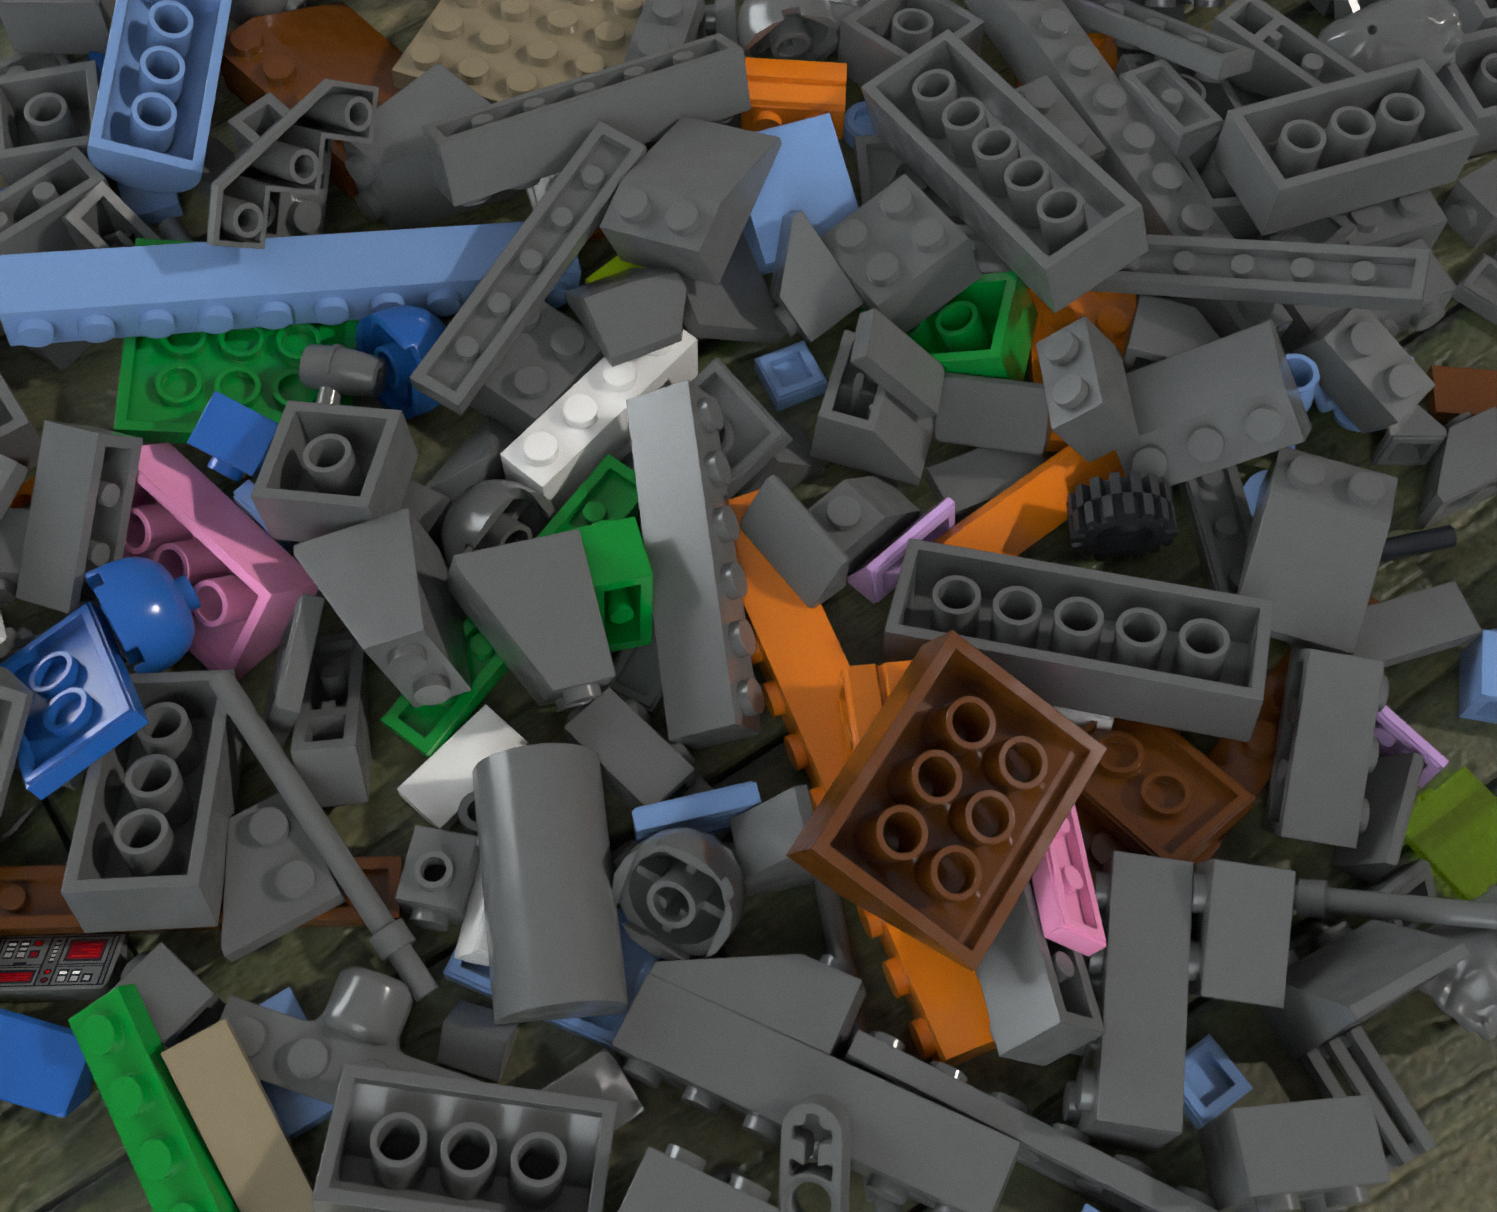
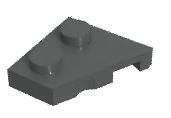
M280 793L228 819L221 949L224 956L231 963L346 902L329 867Z

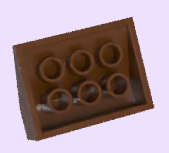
M342 1L251 18L226 35L220 69L227 88L247 106H250L270 92L286 107L291 109L326 78L379 87L378 108L402 90L393 85L392 69L403 52ZM333 139L329 180L356 203L355 195L358 193L354 179L345 166V160L348 158L343 141Z
M951 630L921 646L786 856L842 897L966 969L976 971L1107 748L955 631Z

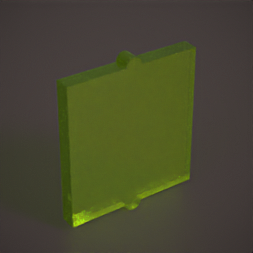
M1464 766L1437 790L1427 789L1421 794V803L1411 811L1404 841L1422 859L1429 862L1430 868L1461 900L1472 901L1485 893L1489 885L1497 882V798Z

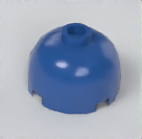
M398 305L374 311L367 317L361 318L357 323L355 337L357 351L384 358L387 364V378L383 393L375 398L384 409L402 410L405 420L425 415L441 405L439 402L414 389L409 378L446 329V325L438 317L423 307Z
M141 557L123 558L84 573L91 591L94 590L101 603L99 607L129 664L133 665L141 660L143 661L134 666L135 673L163 672L180 661L190 649L196 632L191 611L200 608L201 604L185 574L174 579L161 563Z

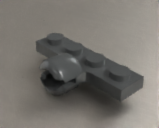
M348 966L340 971L325 1011L315 1021H304L231 995L219 1020L221 1021L228 1017L259 1080L332 1105L335 1104L344 1062L481 1082L480 1080L402 1053L400 1051L399 1038L414 1002V997L410 993L408 986L400 980L363 967Z

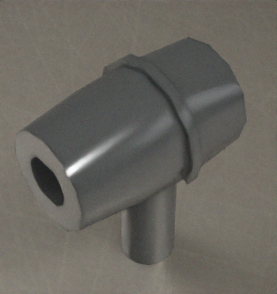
M309 344L300 359L299 376L303 387L318 391L316 403L339 405L342 395L379 397L383 393L386 384L387 364L384 358L348 349L340 344H334L333 346Z

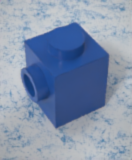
M214 391L187 443L212 456L207 467L237 482H240L244 473L257 479L279 423Z

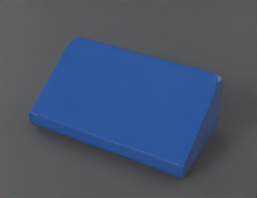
M0 1008V1100L56 1117L68 1116L90 1096L93 1077L72 1029Z

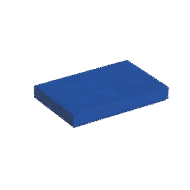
M91 601L82 605L0 664V667L7 668L34 692L17 761L26 789L40 800H43L149 723L103 612Z

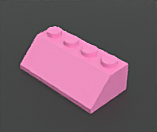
M170 443L142 445L123 558L141 557L161 563L174 579L184 574L186 575L201 604L200 608L191 611L196 632L189 651L208 670L234 669L239 681L280 645L281 637L298 597H302L303 593L315 596L319 588L294 557Z

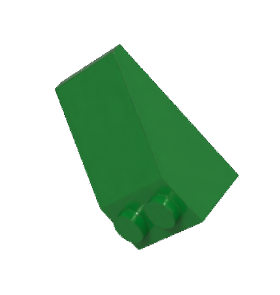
M1014 271L981 274L982 277L906 333V335L945 367V372L1023 381L1038 312L1025 283ZM861 307L860 313L865 312V310Z

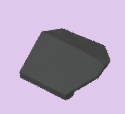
M632 267L565 291L567 303L612 367L682 341L687 287L679 273L672 268Z

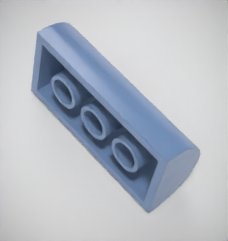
M116 0L87 147V155L90 162L102 174L125 186L154 193L184 192L194 188L200 182L232 0Z

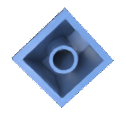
M830 113L758 131V133L779 137L782 142L743 229L744 236L762 275L773 273L782 217L791 210H802L819 237H821L858 209Z

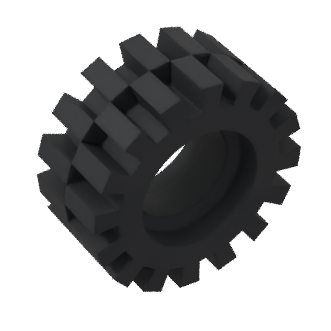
M1130 471L1128 477H1120L1119 472L1109 473V479L1102 480L1097 476L1089 479L1090 486L1081 483L1075 487V493H1069L1067 497L1068 502H1066L1072 548L1075 552L1080 551V555L1085 558L1094 554V560L1104 561L1108 556H1113V561H1123V557L1132 555L1133 560L1143 558L1144 551L1155 554L1161 551L1160 545L1168 547L1173 542L1172 537H1177L1178 531L1172 488L1169 487V482L1165 479L1158 481V476L1149 473L1141 478L1140 471Z

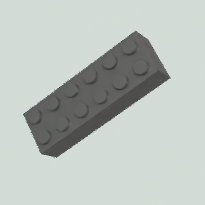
M949 29L861 86L874 131L1054 313H1057L1149 251L1142 204Z
M909 538L884 630L883 663L913 660L923 644L953 630L1051 706L1250 742L1264 699L1274 601Z

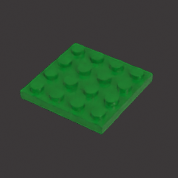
M136 238L135 246L196 243L194 241ZM347 320L337 325H324L321 323L293 324L274 330L263 327L231 329L220 334L201 331L171 334L164 338H149L146 336L124 337L113 430L114 432L143 438V442L188 444L187 441L214 391L279 423L288 400L316 403L318 391L303 387L300 381L299 363L305 348L309 344L327 346L340 344L345 346V348L357 350L355 337L358 320ZM342 395L339 405L354 406V397Z

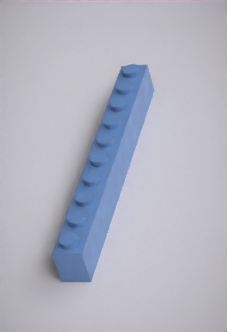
M524 222L265 238V249L212 246L207 244V242L0 255V320L10 346L44 347L51 343L87 341L102 343L112 338L134 336L164 338L171 334L201 331L220 334L231 329L254 327L274 330L288 325L307 323L337 325L347 320H360L379 309L398 305L423 307L435 316L446 317L460 310ZM578 255L544 300L550 306L558 308L568 304L565 299V291L579 287L581 268Z

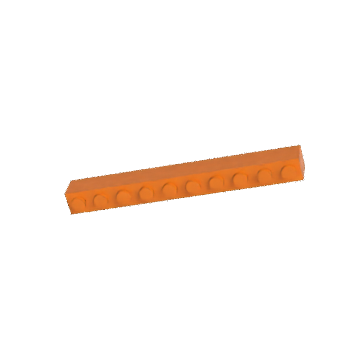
M759 490L729 500V506L734 511L739 525V537L737 540H734L737 562L742 567L747 580V594L743 597L745 618L753 630L756 642L755 652L751 655L752 666L758 664L766 682L761 684V690L770 715L773 718L781 715L789 735L784 736V744L796 771L805 769L813 787L808 792L814 813L848 760L837 687L841 670L850 665L822 605L820 604L815 608L807 607L741 530L740 523L742 517L759 492ZM856 905L866 934L870 939L879 937L888 957V960L882 962V967L893 995L896 998L905 996L915 1020L910 1021L908 1026L915 1047L922 1059L925 1060L932 1057L933 1061L942 1062L954 1067L997 1049L990 1033V1018L981 983L975 971L966 969Z

